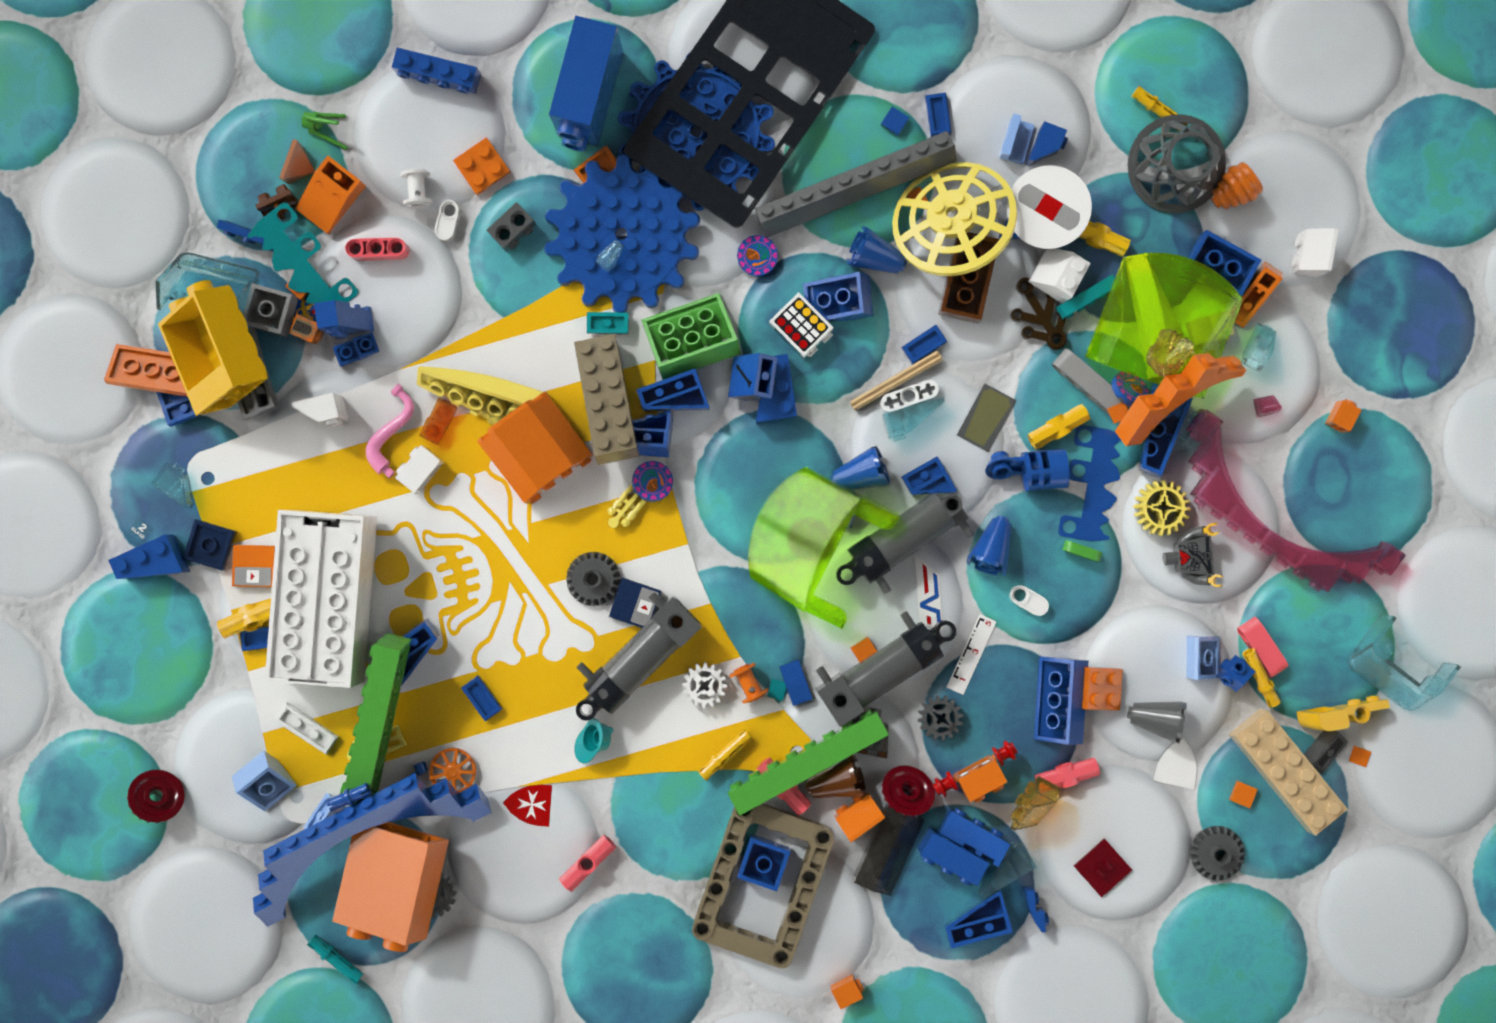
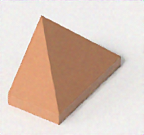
M294 139L279 177L287 184L315 172L303 145Z

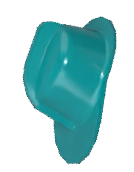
M596 718L589 720L575 741L574 753L576 759L585 764L590 762L598 752L606 750L610 746L611 735L614 729L600 723Z

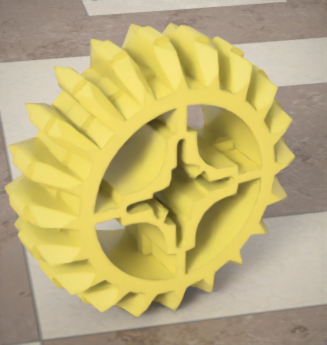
M1161 480L1160 485L1157 481H1153L1152 486L1150 484L1145 485L1146 491L1143 489L1139 490L1142 497H1135L1139 504L1133 505V508H1139V512L1134 513V516H1141V519L1137 521L1138 524L1145 522L1143 530L1150 528V534H1155L1157 531L1158 536H1163L1164 532L1166 535H1171V529L1174 532H1178L1179 528L1177 525L1185 526L1182 519H1189V516L1184 513L1191 511V508H1185V504L1190 503V500H1183V497L1187 495L1186 492L1179 494L1181 486H1176L1173 489L1174 482L1171 481L1167 484L1166 480ZM1159 491L1156 502L1147 504L1151 495ZM1166 492L1174 498L1176 505H1172L1168 501ZM1162 505V506H1164L1165 508H1170V509H1167V510H1165V511H1162V510H1160V509H1158V508H1153V507ZM1147 511H1152L1155 514L1157 523L1150 519ZM1176 512L1174 519L1165 525L1168 514Z

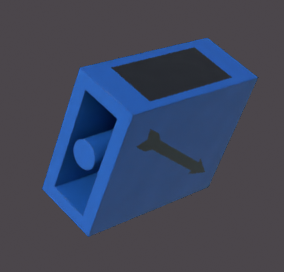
M762 353L734 356L728 397L743 401L772 399L777 357Z

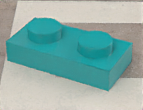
M587 312L586 333L629 334V313Z

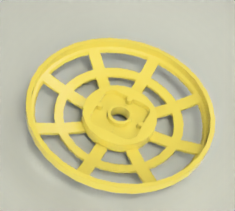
M955 162L918 177L906 188L894 210L892 222L893 235L901 254L919 270L938 276L963 275L989 264L1006 248L1016 227L1017 204L1010 186L997 172L980 164ZM955 168L971 169L967 176L952 175L941 178L939 172ZM979 171L988 173L995 177L1004 189L991 192L983 182L975 177ZM931 176L933 182L926 186L917 195L916 199L907 198V195L919 183ZM950 181H963L958 190L947 191L944 183ZM972 183L985 194L973 198L967 191ZM936 187L939 195L932 202L923 201L922 198ZM1008 197L1010 208L1006 227L995 222L997 213L995 200ZM989 202L990 212L988 219L978 216V205ZM901 206L911 207L909 216L911 229L900 236L898 217ZM917 208L927 210V220L916 225ZM950 211H958L955 217L947 216ZM975 224L983 226L982 231L969 241L966 233ZM931 227L933 232L937 234L934 243L924 239L920 232ZM990 230L1002 234L1000 240L992 249L983 256L976 257L972 247L980 243L989 234ZM915 237L923 247L930 250L927 262L921 261L912 255L904 243ZM958 237L961 245L942 246L945 238ZM965 251L969 261L968 263L956 266L935 265L939 253L954 254Z

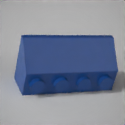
M1039 656L1035 740L1067 745L1083 744L1085 709H1082L1085 667H1088L1089 660Z

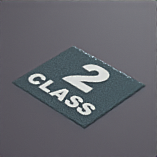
M138 518L129 531L143 542L153 531V528L141 518Z

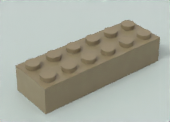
M615 334L574 342L592 446L597 464L602 465L640 457L619 346Z

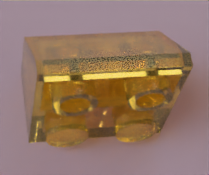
M1040 776L1033 782L1030 781L1024 793H1020L1016 798L1015 804L1017 807L1010 818L1013 820L1010 829L1019 830L1037 826L1057 803L1060 787Z

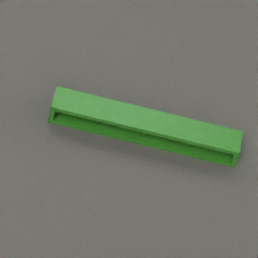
M868 710L859 715V720L855 722L851 720L841 726L842 729L836 732L831 730L823 734L822 740L818 742L812 740L804 745L805 749L799 752L794 750L786 754L785 760L771 762L767 765L768 769L761 773L757 770L748 775V780L744 782L738 780L729 786L731 789L728 790L727 794L739 816L888 736L889 734L877 712Z

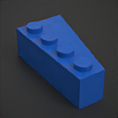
M1153 383L1150 386V394H1154L1159 386L1158 384ZM1192 397L1166 416L1143 441L1139 471L1157 478L1162 476L1193 400Z

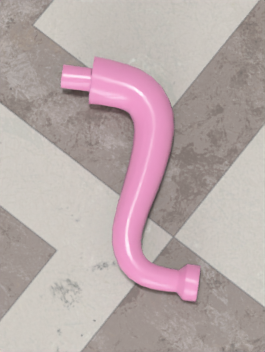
M400 384L392 389L391 394L394 397L398 396L405 405L403 412L378 430L370 438L366 446V457L369 464L378 474L384 473L388 478H391L395 472L389 467L390 461L382 455L381 447L409 421L414 410L412 399L403 391V387Z

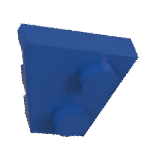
M157 392L168 426L173 427L197 417L188 397Z
M938 456L901 476L911 495L954 493L957 491Z

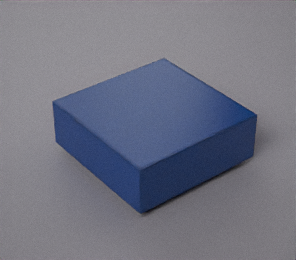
M892 106L882 121L881 126L898 136L909 120V117Z

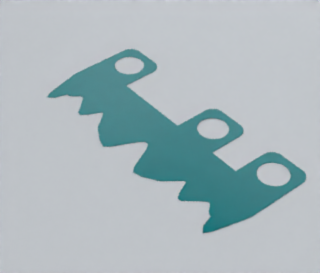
M281 203L257 222L247 238L255 236L264 238L262 249L274 250L272 264L275 271L294 270L288 287L297 292L310 293L306 303L314 304L333 300L349 302L357 296L358 289L350 279L343 278L330 288L307 261L309 257L321 248L320 242L311 232H305L293 242L285 234L284 230L298 218L288 203ZM279 210H289L291 219L285 223L281 222L277 217ZM304 238H311L314 241L315 247L312 251L302 249L301 242ZM342 284L350 285L352 288L351 295L348 297L341 296L338 292L339 286Z

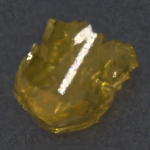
M1161 330L1156 342L1148 350L1146 362L1159 376L1172 375L1178 372L1185 364V361L1195 353L1193 350L1194 343L1188 340L1187 337L1181 339L1183 335L1178 334L1176 330Z

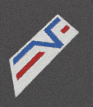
M914 553L919 620L926 626L934 627L938 621L942 620L939 574Z

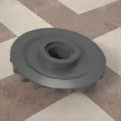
M587 552L578 556L569 566L566 576L567 588L571 595L582 604L590 606L601 605L611 600L617 593L620 585V572L616 563L609 556L600 552ZM590 573H595L598 576V582L595 585H591L587 580Z
M1211 826L1199 832L1194 838L1190 849L1191 861L1198 873L1209 880L1216 881L1227 880L1230 877H1234L1238 871H1241L1240 868L1244 864V856L1246 855L1241 838L1234 831L1223 826ZM1223 850V856L1220 859H1216L1217 851Z

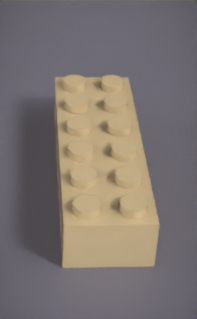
M1260 708L1228 734L1307 832L1316 836L1348 810L1268 710Z

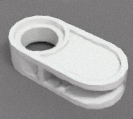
M452 200L444 201L440 205L435 225V234L443 242H449L454 239L461 210ZM447 206H454L456 209L455 214L446 216L445 208Z
M1016 585L1010 590V600L1031 614L1042 616L1048 611V601L1029 588ZM1018 589H1022L1025 592V598L1022 601H1017L1014 597V593Z

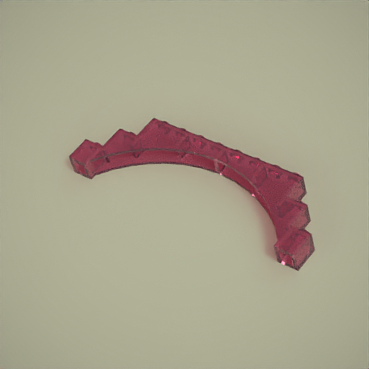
M1200 409L1186 428L1191 433L1190 437L1198 443L1202 441L1188 460V463L1192 465L1191 469L1202 476L1189 494L1195 498L1193 500L1195 504L1202 508L1205 506L1211 510L1210 514L1218 520L1222 518L1227 521V527L1235 532L1238 530L1244 534L1243 538L1251 544L1256 542L1261 546L1259 548L1260 551L1268 556L1271 554L1275 556L1278 564L1284 568L1289 566L1294 570L1292 572L1293 575L1301 580L1307 579L1310 582L1308 585L1318 592L1320 590L1329 592L1339 577L1350 584L1351 582L1360 584L1371 569L1379 575L1383 573L1392 575L1406 555L1390 543L1381 541L1378 546L1363 550L1327 552L1299 546L1270 530L1246 506L1230 478L1221 444L1220 426L1223 424V421L1207 409Z

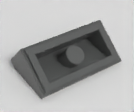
M1337 730L1323 731L1304 753V756L1322 774L1347 745L1348 741Z

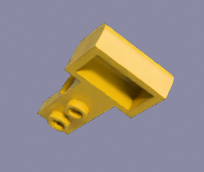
M1378 695L1366 697L1365 701L1351 699L1347 700L1348 704L1332 707L1323 706L1296 712L1298 722L1304 728L1335 731L1348 728L1349 722L1366 723L1370 718V711L1390 708L1389 700L1380 699Z

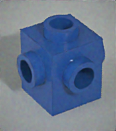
M1235 655L1231 660L1226 658L1220 664L1219 668L1221 671L1216 676L1220 678L1224 685L1237 692L1256 671L1244 659Z

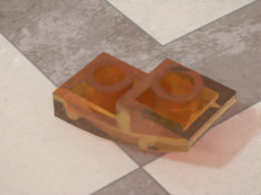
M439 397L430 416L427 417L419 436L438 445L458 407Z

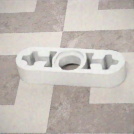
M926 380L884 395L880 401V406L883 411L892 413L934 398L938 394L939 387L935 381ZM926 384L929 387H934L932 395L926 392L921 394L922 399H919L916 387H919V391L924 390ZM906 391H912L915 394L913 402L904 400L903 395ZM896 394H900L902 406H899V402L894 403L892 409L884 405L887 398L895 400L898 398Z

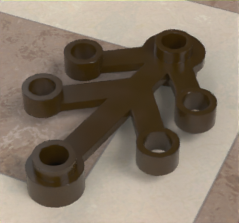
M1021 278L1016 284V290L1019 294L1025 295L1036 315L1023 312L1017 308L1011 312V319L1015 322L1022 320L1042 325L1047 332L1035 331L1032 327L1026 326L1021 331V336L1024 339L1034 338L1046 341L1049 348L1053 350L1062 349L1067 343V336L1063 332L1066 318L1062 319L1056 310L1058 319L1055 328L1051 323L1056 299L1046 294L1047 301L1043 310L1032 291L1034 285L1028 282L1030 278ZM1021 284H1026L1028 289L1022 290ZM1014 312H1019L1021 317L1019 319L1015 318ZM1025 329L1031 331V336L1024 334ZM1054 336L1059 338V343L1053 342Z

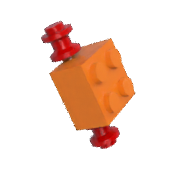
M1005 740L1003 741V747L999 749L991 748L993 755H988L954 773L953 777L947 771L946 777L942 780L937 777L934 778L936 783L932 785L937 795L942 794L943 797H946L948 790H959L956 783L959 784L969 802H979L990 791H993V793L1000 791L1004 788L1003 784L1007 783V780L998 763L1002 767L1004 766V760L1008 758L1016 759L1015 754L1018 752L1012 742L1008 744Z

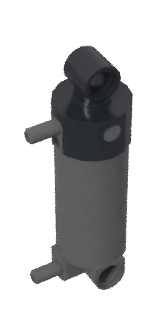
M932 493L870 536H866L847 549L852 559L837 569V581L843 585H852L858 578L864 576L870 584L876 581L884 594L889 593L891 588L883 576L890 572L893 567L958 525L967 538L974 535L973 530L966 521L969 517L962 508V500L956 495H950L940 500L935 493ZM948 500L954 502V509L952 511L947 508ZM844 569H849L852 572V578L849 581H844L841 578V572Z

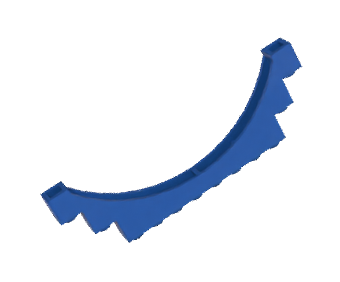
M414 773L263 850L264 866L267 870L258 874L259 890L262 893L253 897L254 914L267 927L286 918V901L300 876L317 858L348 837L383 823L420 816H454L471 819L474 822L492 813L488 797L478 784L458 793L447 778L427 788L418 775Z

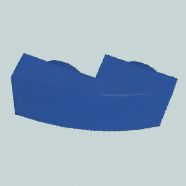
M373 332L352 338V341L333 347L340 368L380 352Z
M1032 886L1023 887L1025 902L1034 923L1041 932H1046L1049 918L1048 913H1045L1042 907H1036V905H1039L1038 892H1035Z

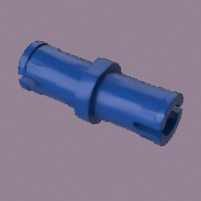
M364 783L351 790L349 788L345 789L343 793L326 799L327 806H331L329 810L332 812L345 805L351 806L356 801L371 796V788L367 789L369 787L368 783Z

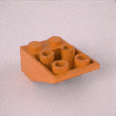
M327 156L314 172L295 209L329 235L365 189L366 185L330 156Z

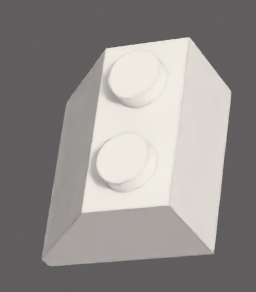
M1306 229L1298 234L1295 241L1297 251L1291 263L1292 267H1294L1293 273L1317 278L1331 271L1339 229Z
M1056 248L1046 249L1028 282L1063 304L1073 297L1091 263L1074 252Z
M329 393L292 402V407L315 421L325 424V426L335 428L343 426V422L349 421L344 398L338 394Z

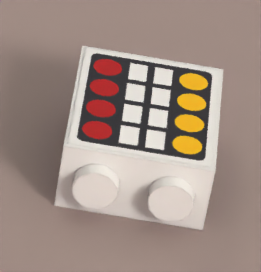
M799 292L769 321V325L774 330L777 329L801 354L803 359L806 356L812 357L818 351L816 346L821 342L825 344L833 336L831 332L834 327Z

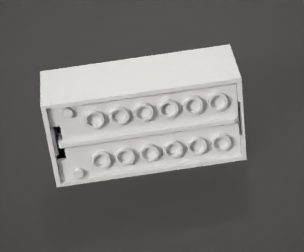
M278 510L265 681L352 688L365 682L377 516Z

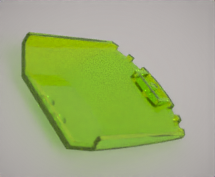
M1142 253L1123 257L1086 350L1085 357L1160 385L1166 375L1181 374L1193 355L1209 353L1214 358L1221 357L1243 299L1222 275L1193 259L1169 253ZM1208 388L1196 394L1194 397L1204 399Z

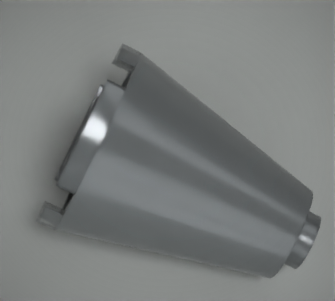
M1134 703L1133 707H1128L1127 718L1131 719V724L1179 744L1185 721L1183 714L1187 703Z

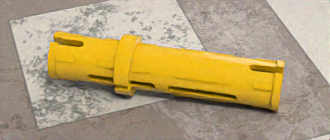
M1140 85L1131 96L1142 103L1146 110H1151L1160 118L1177 115L1175 111L1158 100L1159 97L1151 95Z
M1254 648L1245 650L1242 655L1247 664L1256 671L1253 677L1257 682L1258 691L1264 696L1268 707H1276L1281 701L1275 692L1273 681L1268 678Z
M743 729L720 752L711 756V760L698 770L699 774L707 781L719 769L722 770L725 767L724 764L753 738Z

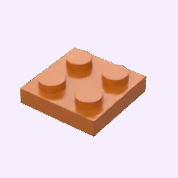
M487 137L453 160L477 196L511 173Z
M1085 667L1082 709L1120 710L1123 669Z

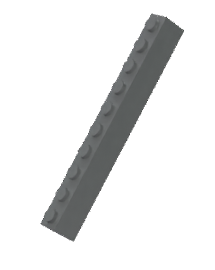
M945 131L756 207L754 209L760 228L765 238L771 237L957 162L955 144L948 132Z

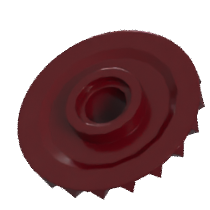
M902 765L894 767L885 775L881 785L884 801L888 802L889 808H893L896 813H901L903 816H921L931 808L935 799V790L929 777L921 770L912 766Z
M149 770L141 773L132 781L127 794L128 807H130L132 813L139 820L156 824L173 818L182 808L185 798L184 788L180 780L164 770ZM150 795H158L160 801L151 800Z

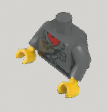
M1213 522L1207 525V527L1191 528L1178 538V542L1173 543V552L1163 553L1164 565L1175 564V572L1181 573L1182 578L1193 584H1212L1214 587H1223V585L1216 584V579L1218 577L1224 578V576L1214 575L1211 536L1220 533V531L1212 532L1211 526L1218 523Z

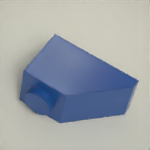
M1044 121L1039 129L1026 165L1031 166L1056 155L1060 148L1064 149L1068 137H1065L1067 130Z

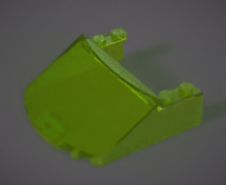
M804 467L786 478L769 496L759 512L749 543L748 566L750 578L803 612L806 611L843 629L847 621L846 612L842 608L814 595V592L853 515L881 529L889 530L896 525L899 513L812 469Z

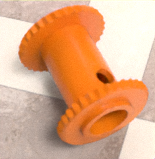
M754 662L735 669L729 675L730 678L737 677L747 697L742 700L744 704L761 698L769 691L768 688L761 690L751 670L756 665ZM754 687L755 691L751 692L749 689Z

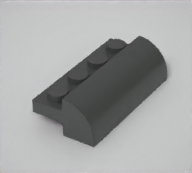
M249 327L248 332L256 344L258 356L266 368L268 379L238 401L243 420H249L265 413L270 414L279 409L257 332L253 327Z

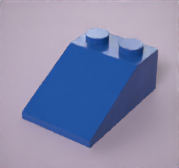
M855 272L803 283L804 298L828 322L856 320L874 316L870 277L867 274Z

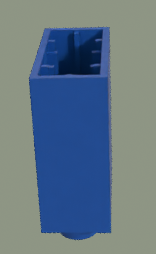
M576 15L549 116L557 131V135L563 137L561 144L566 148L585 152L587 144L599 146L624 52L617 26Z

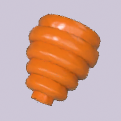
M1240 162L1237 166H1231L1228 172L1223 174L1222 180L1217 183V188L1212 191L1214 197L1211 200L1217 208L1222 207L1227 210L1230 207H1237L1239 204L1245 205L1248 201H1255L1258 194L1263 192V186L1253 170L1246 163Z

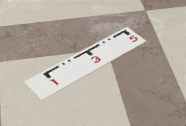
M979 614L947 688L964 695L996 621Z

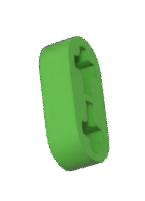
M1065 540L1062 548L1065 552L1095 562H1100L1103 553Z

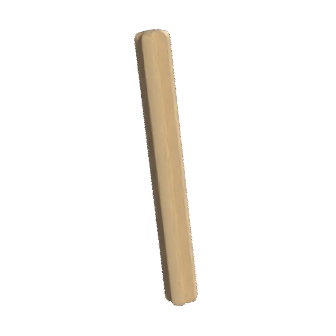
M938 351L933 352L850 402L852 408L855 411L859 410L941 362L942 357Z

